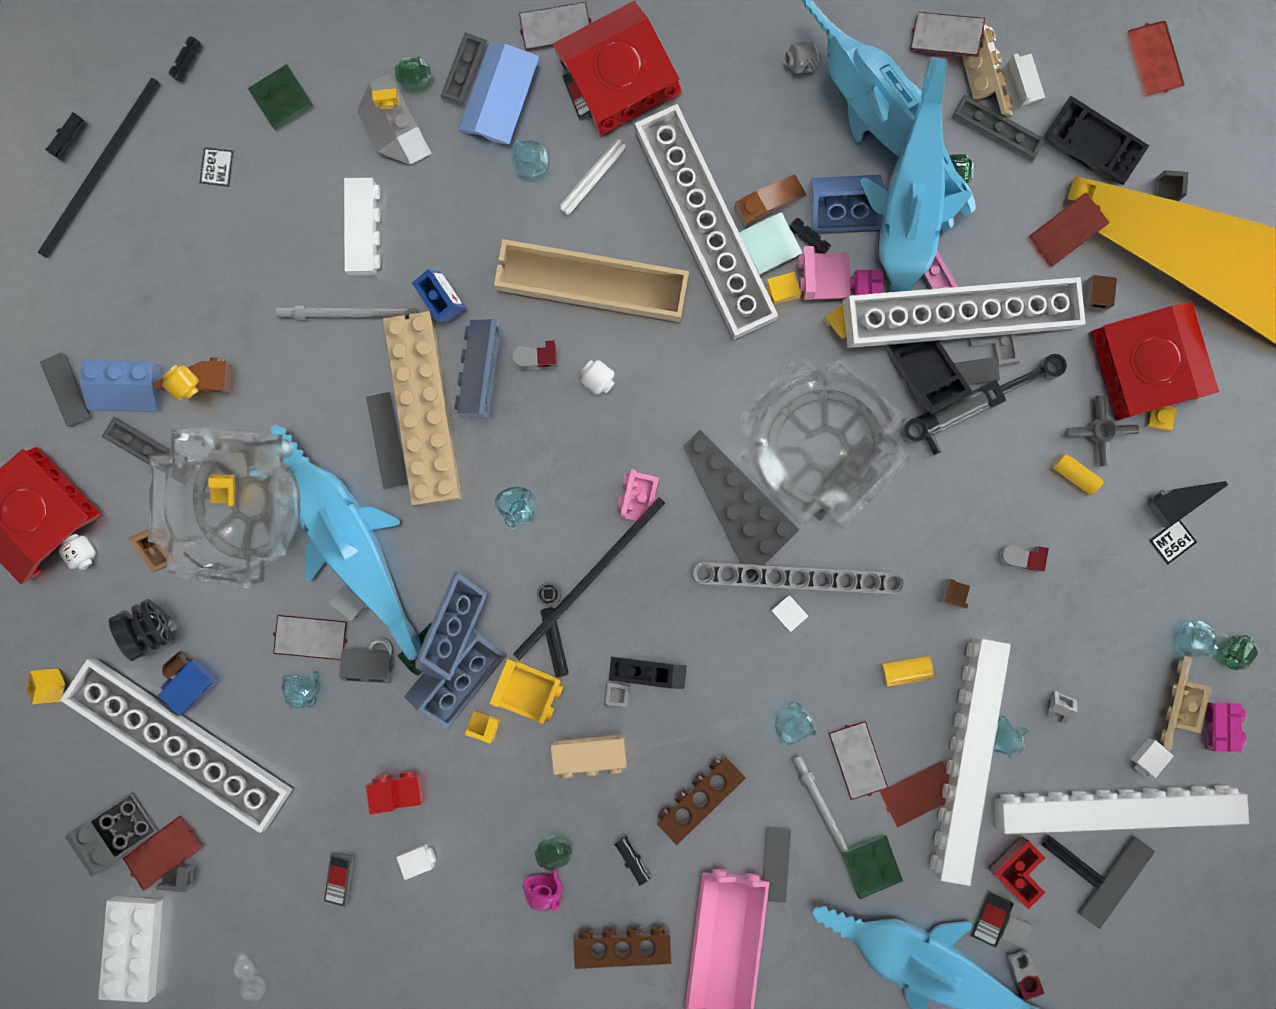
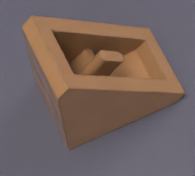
M149 528L129 537V541L152 572L174 563L161 529Z

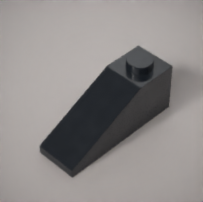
M1226 481L1167 491L1162 489L1152 496L1153 501L1147 505L1163 527H1170L1229 484Z
M611 657L609 680L670 689H684L687 665Z

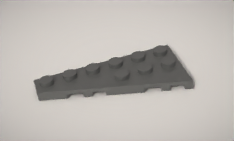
M699 430L683 448L712 503L739 561L744 564L765 565L800 529ZM748 569L745 572L749 580L756 574L754 569Z

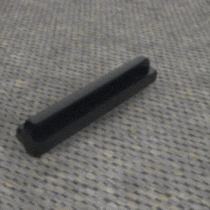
M553 607L540 611L542 622L554 610ZM556 621L545 635L555 676L562 677L568 675L569 671Z
M1047 836L1043 840L1042 846L1094 887H1101L1105 881L1103 876L1053 837Z

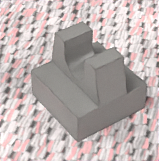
M1054 691L1051 696L1048 717L1053 719L1054 715L1058 713L1062 715L1061 722L1064 724L1070 719L1074 720L1078 713L1077 700Z

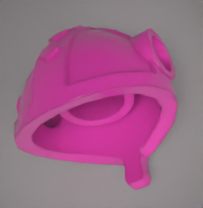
M552 870L551 874L534 875L524 880L523 891L531 909L536 911H547L549 909L556 911L561 904L559 897L561 896L562 887L557 878L556 870Z

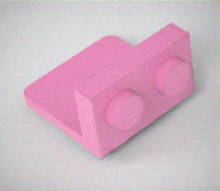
M804 246L802 254L798 255V267L802 269L799 287L800 291H803V299L834 300L846 299L850 296L848 254L814 253V246Z
M631 469L630 474L625 473L622 487L626 489L625 497L620 496L617 512H621V518L637 521L651 506L656 494L658 477L637 473L635 469Z

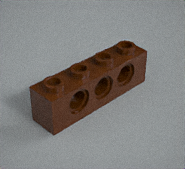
M719 756L709 764L711 769L705 775L700 773L691 782L694 785L687 792L685 790L681 791L674 799L676 803L670 809L666 806L657 815L659 818L657 825L676 845L746 779L726 756L722 759ZM716 775L723 778V784L718 788L710 785L711 778ZM697 792L704 793L706 795L705 802L702 804L694 803V794ZM680 809H685L689 812V817L684 821H680L675 817L676 812Z
M652 927L650 931H641L640 928L626 929V932L617 933L616 929H606L600 934H593L591 930L579 931L578 935H574L575 969L671 964L670 931L665 930V927ZM642 941H650L653 944L652 949L649 951L642 950L639 946ZM619 942H626L629 945V949L626 952H619L615 946ZM601 943L604 945L605 950L602 953H595L592 950V945Z

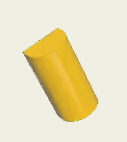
M1060 454L1052 467L1091 496L1104 483L1103 479L1067 454Z
M929 655L881 664L885 687L934 678L933 666Z

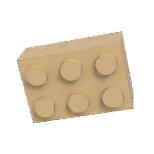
M624 735L553 741L551 744L553 774H559V778L574 777V774L577 772H583L584 776L598 775V770H607L608 774L621 773L622 768L627 766Z

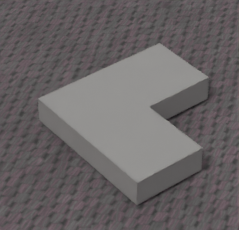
M1016 334L967 338L969 348L992 344L998 366L1021 362Z

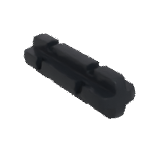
M192 36L187 38L185 42L186 47H182L174 61L175 66L172 65L169 70V75L179 81L185 74L183 71L187 70L194 58V51H197L201 45V42Z
M796 218L791 223L790 229L794 233L798 232L800 234L799 237L810 246H815L818 253L825 254L830 249V243L825 239L822 241L821 236L808 225H803L804 222L800 218Z

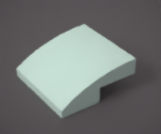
M782 212L739 232L759 275L776 269L781 264L798 258V255L802 254Z

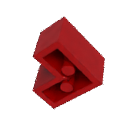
M414 771L399 773L400 777L390 778V774H384L372 778V782L366 785L369 815L393 812L397 808L422 805L424 797L421 774L414 775Z
M1022 836L989 871L1028 910L1046 893L1029 876L1046 857L1028 839Z

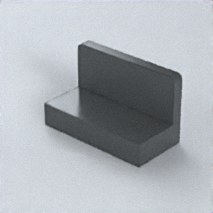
M342 649L339 677L342 681L390 683V652L386 650Z

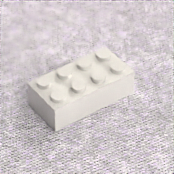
M115 896L106 902L99 999L148 1002L156 995L163 899Z

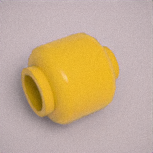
M175 364L162 376L164 379L162 383L163 388L176 400H181L183 397L188 400L198 391L195 386L199 380L185 365L178 367Z

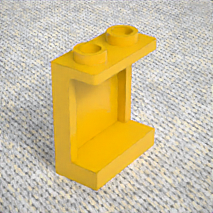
M508 658L489 704L497 707L500 706L543 725L545 720L549 722L555 710V708L551 707L554 698L559 699L564 687L560 685L562 679Z

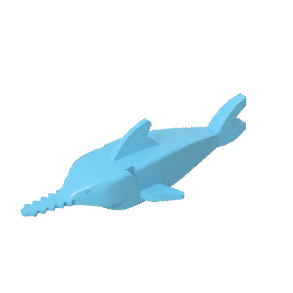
M802 0L804 7L810 11V15L815 18V21L821 25V29L827 34L828 70L832 80L848 102V118L854 140L860 143L865 139L866 131H870L881 143L899 157L921 102L922 91L907 79L888 54L848 36L837 28L834 23L829 21L827 16L822 13L821 9L816 7L813 1ZM943 143L944 196L970 190L964 179L956 172ZM973 195L960 209L965 216L976 209ZM953 218L942 222L941 229L943 233L954 226Z
M931 57L928 62L922 86L921 102L897 160L888 190L866 177L861 179V185L871 207L882 215L879 258L889 278L890 284L888 288L891 292L913 290V284L931 267L936 256L942 222L952 219L972 195L970 190H965L944 196L945 175L941 101L947 61L945 58Z
M273 425L270 438L276 440L274 446L280 448L279 455L284 456L283 463L288 465L287 471L291 473L290 481L295 503L294 516L310 540L305 548V579L308 581L313 580L324 562H326L332 571L388 626L391 634L407 658L414 660L418 657L422 643L413 626L404 615L384 554L373 531L375 529L400 525V520L374 507L360 508L353 495L335 474L309 463V458L303 457V450L297 449L298 443L291 442L292 435H286V428ZM289 497L291 507H293L291 498Z
M826 906L813 909L812 914L816 917L817 923L824 922L825 928L832 927L834 933L840 932L842 938L848 937L849 942L856 944L873 971L883 979L904 988V997L911 1009H928V1000L954 1009H1040L1026 1003L981 966L952 946L971 929V923L968 921L939 924L930 932H927L898 919L862 922L861 919L854 921L853 916L845 917L843 912L836 914L834 909L828 911Z

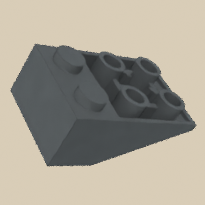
M129 793L67 833L65 838L90 876L93 877L158 831L133 794Z

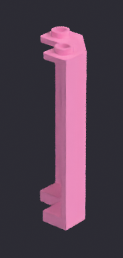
M712 869V873H702L685 1009H754L769 882L761 880L760 875L746 873V876L727 874V871L722 869Z

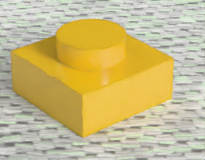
M396 88L372 91V98L376 107L387 110L394 108V105H400Z
M1167 406L1149 411L1146 426L1164 431H1172L1177 408Z

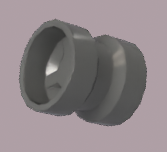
M543 583L537 589V599L545 606H553L561 599V590L554 583Z

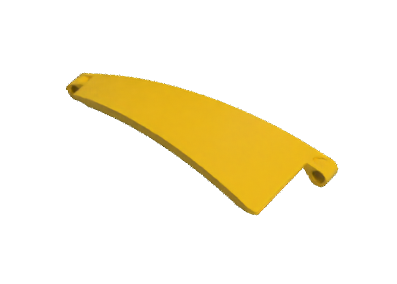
M1074 176L1067 199L1077 201L1085 194L1090 198L1108 221L1097 233L1197 293L1276 345V228L1155 195Z

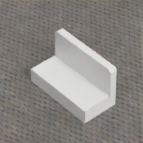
M1018 53L1013 54L1007 64L1020 105L1025 106L1042 101L1045 95L1032 54L1019 57Z

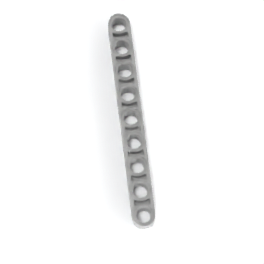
M707 561L697 562L691 570L694 580L700 584L880 594H898L905 585L904 579L900 574L877 570ZM702 566L709 569V575L705 579L697 577V570ZM724 568H731L733 572L729 580H722L721 571ZM748 569H754L756 578L750 582L746 581L744 577L745 572ZM773 570H777L780 575L779 580L775 583H771L768 579L769 573ZM797 571L802 572L803 580L799 584H794L792 581L793 574ZM819 573H825L827 579L823 585L816 583V576ZM843 574H848L850 582L842 587L839 582L840 577ZM867 575H871L873 584L866 588L863 585V580ZM894 576L897 581L896 586L889 589L887 587V580Z

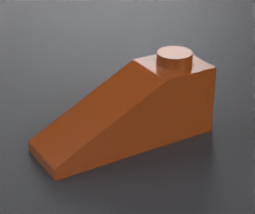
M794 174L735 202L734 210L743 226L747 228L804 197L806 192Z
M211 357L210 361H201L187 367L199 380L195 386L198 389L197 392L230 393L231 365L224 362V358ZM164 379L154 382L153 388L166 391L162 386Z

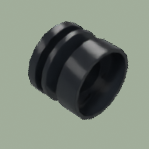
M150 599L141 601L140 605H133L131 608L132 614L127 610H123L111 616L108 620L111 634L117 646L129 661H135L147 655L149 652L148 646L153 650H157L161 645L165 646L171 642V634L166 620Z

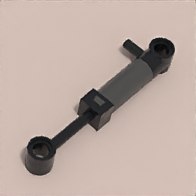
M1050 354L1040 361L1038 369L1001 386L996 379L974 390L972 394L932 414L926 412L909 420L902 426L901 436L904 441L910 444L926 439L933 455H937L942 450L935 434L1007 401L1004 394L1042 377L1046 380H1053L1061 376L1067 368L1066 360L1060 354ZM1049 361L1056 364V372H1051L1048 369ZM910 425H915L919 428L920 433L918 437L911 436L909 433Z

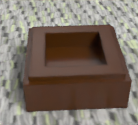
M181 651L177 652L163 665L162 675L170 679L186 665V656Z

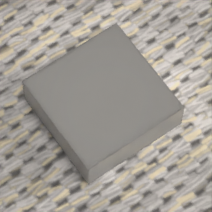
M607 682L604 706L628 708L630 684Z
M1008 915L1000 938L1024 948L1032 925Z

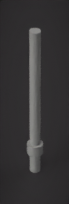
M295 305V308H276V317H295L296 320H305L306 317H395L401 315L409 318V314L418 313V308H306V306Z
M800 755L792 758V761L800 775L798 778L802 786H806L857 887L865 885L866 881L814 783L815 778L812 772L807 770Z

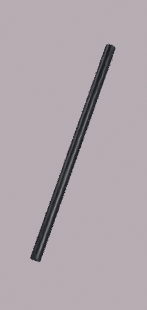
M151 77L37 253L46 258L159 85L156 79Z
M660 497L651 504L513 653L518 660L523 658L663 507L665 502Z

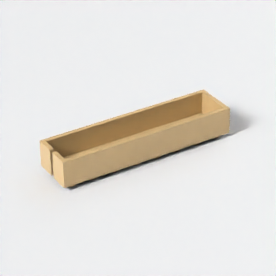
M502 239L499 255L500 265L497 266L494 282L496 291L681 322L689 271Z
M430 311L409 314L410 319H407L405 315L383 318L412 506L419 507L462 500L434 316Z

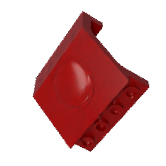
M635 0L552 44L559 62L562 66L567 67L582 95L600 135L682 93L678 81L680 78L648 17Z
M1193 302L1165 307L1103 325V327L1090 331L1117 421L1219 392Z
M37 447L27 451L21 449L0 468V564L21 585L39 575L41 569L38 567L40 562L77 529L96 520L101 514Z

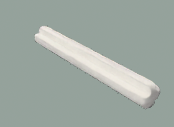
M616 139L559 205V209L564 214L569 215L621 155L626 149L624 142Z

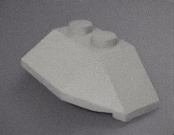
M390 73L370 82L357 112L378 153L409 165H413L431 156L432 154ZM396 88L400 105H394V108L387 110L375 106L372 91Z

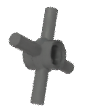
M1105 395L1095 396L1097 420L1090 427L1066 428V436H1090L1099 445L1100 467L1110 466L1108 442L1115 435L1139 434V425H1115L1113 421L1107 419ZM1100 425H1103L1107 430L1105 437L1101 436L1098 432Z

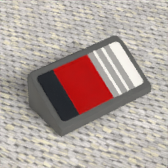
M330 854L324 902L347 906L355 856Z

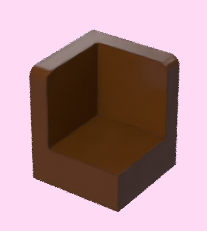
M1100 275L1091 276L1087 280L1084 307L1106 310L1113 307L1117 278Z
M946 579L939 602L967 609L966 599L970 586L956 582L953 579Z

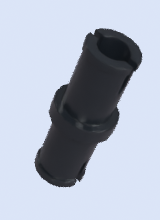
M72 112L62 128L56 130V136L45 150L58 159L68 143L74 141L73 136L85 120Z
M628 837L614 844L626 862L624 863L625 867H629L639 886L652 879V876H650L641 861L642 856L636 853Z

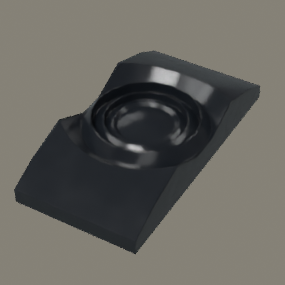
M1071 95L1045 133V136L1064 153L1080 159L1097 174L1121 185L1126 183L1150 146Z
M939 340L885 345L894 365L907 379L914 396L930 414L972 394L973 391Z

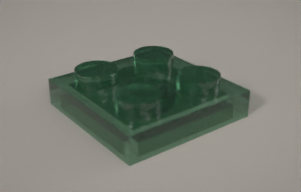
M287 64L247 88L273 129L313 106Z
M886 835L841 853L859 899H863L903 881Z

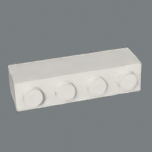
M344 178V267L348 276L377 275V269H380V255L376 254V245H380V232L376 231V222H380V209L376 208V199H380V187L376 185L373 178Z

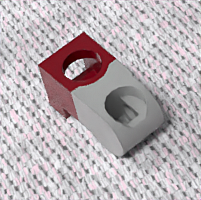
M555 340L545 341L546 347L544 348L518 346L512 354L514 363L523 369L557 367Z
M1007 545L1000 550L999 558L1007 566L1045 572L1049 548L1038 546L1032 552L1022 550L1018 545Z
M1027 950L1007 956L1020 998L1026 1001L1045 994Z

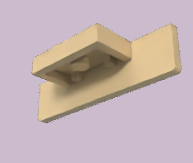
M983 23L981 32L983 47L978 49L977 54L966 53L962 55L974 100L978 101L996 94L1001 114L1010 116L1012 115L1011 108L1014 107L1010 94H1007L1005 86L1008 84L1006 75L1000 69L999 64L1002 62L999 51L995 50L993 42L996 40L995 33L991 27L989 28V26Z
M1188 656L1184 657V661H1179L1177 674H1180L1178 684L1174 683L1171 695L1175 699L1173 707L1169 706L1166 715L1169 725L1167 730H1163L1161 736V743L1164 744L1163 747L1170 751L1172 750L1177 728L1201 734L1212 688L1188 682L1193 658Z

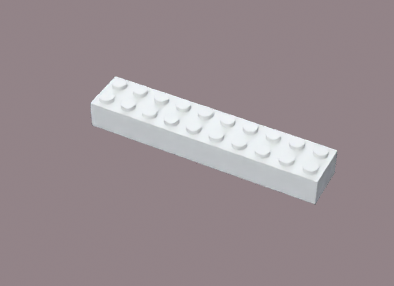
M678 104L635 123V133L733 340L776 321L778 314Z
M1081 277L853 295L843 300L847 348L1076 329L1086 324Z
M972 638V643L969 642L967 645L966 656H969L968 666H964L962 679L965 680L964 689L960 690L958 703H961L960 713H956L954 726L957 727L956 737L953 736L951 739L950 750L953 751L952 760H948L946 774H949L948 784H944L942 797L945 798L944 807H940L938 821L941 822L940 831H936L934 845L937 846L936 854L932 855L930 861V869H933L932 873L941 881L968 886L971 883L1011 644Z
M98 659L86 660L60 699V701L259 833L268 828L293 790L184 716L177 715L169 706Z
M1228 785L1214 786L1215 790L1206 789L1205 786H1192L1191 791L1182 790L1181 787H1168L1167 792L1158 791L1157 788H1144L1142 793L1134 792V789H1120L1119 793H1110V790H1096L1095 794H1086V791H1072V795H1062V792H1048V796H1039L1038 793H1024V797H1015V794H1000V798H993L994 826L1005 834L1249 824L1247 794L1238 792V788H1230Z

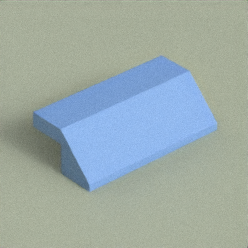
M489 43L459 130L468 134L482 135L493 143L509 144L539 57L507 44Z

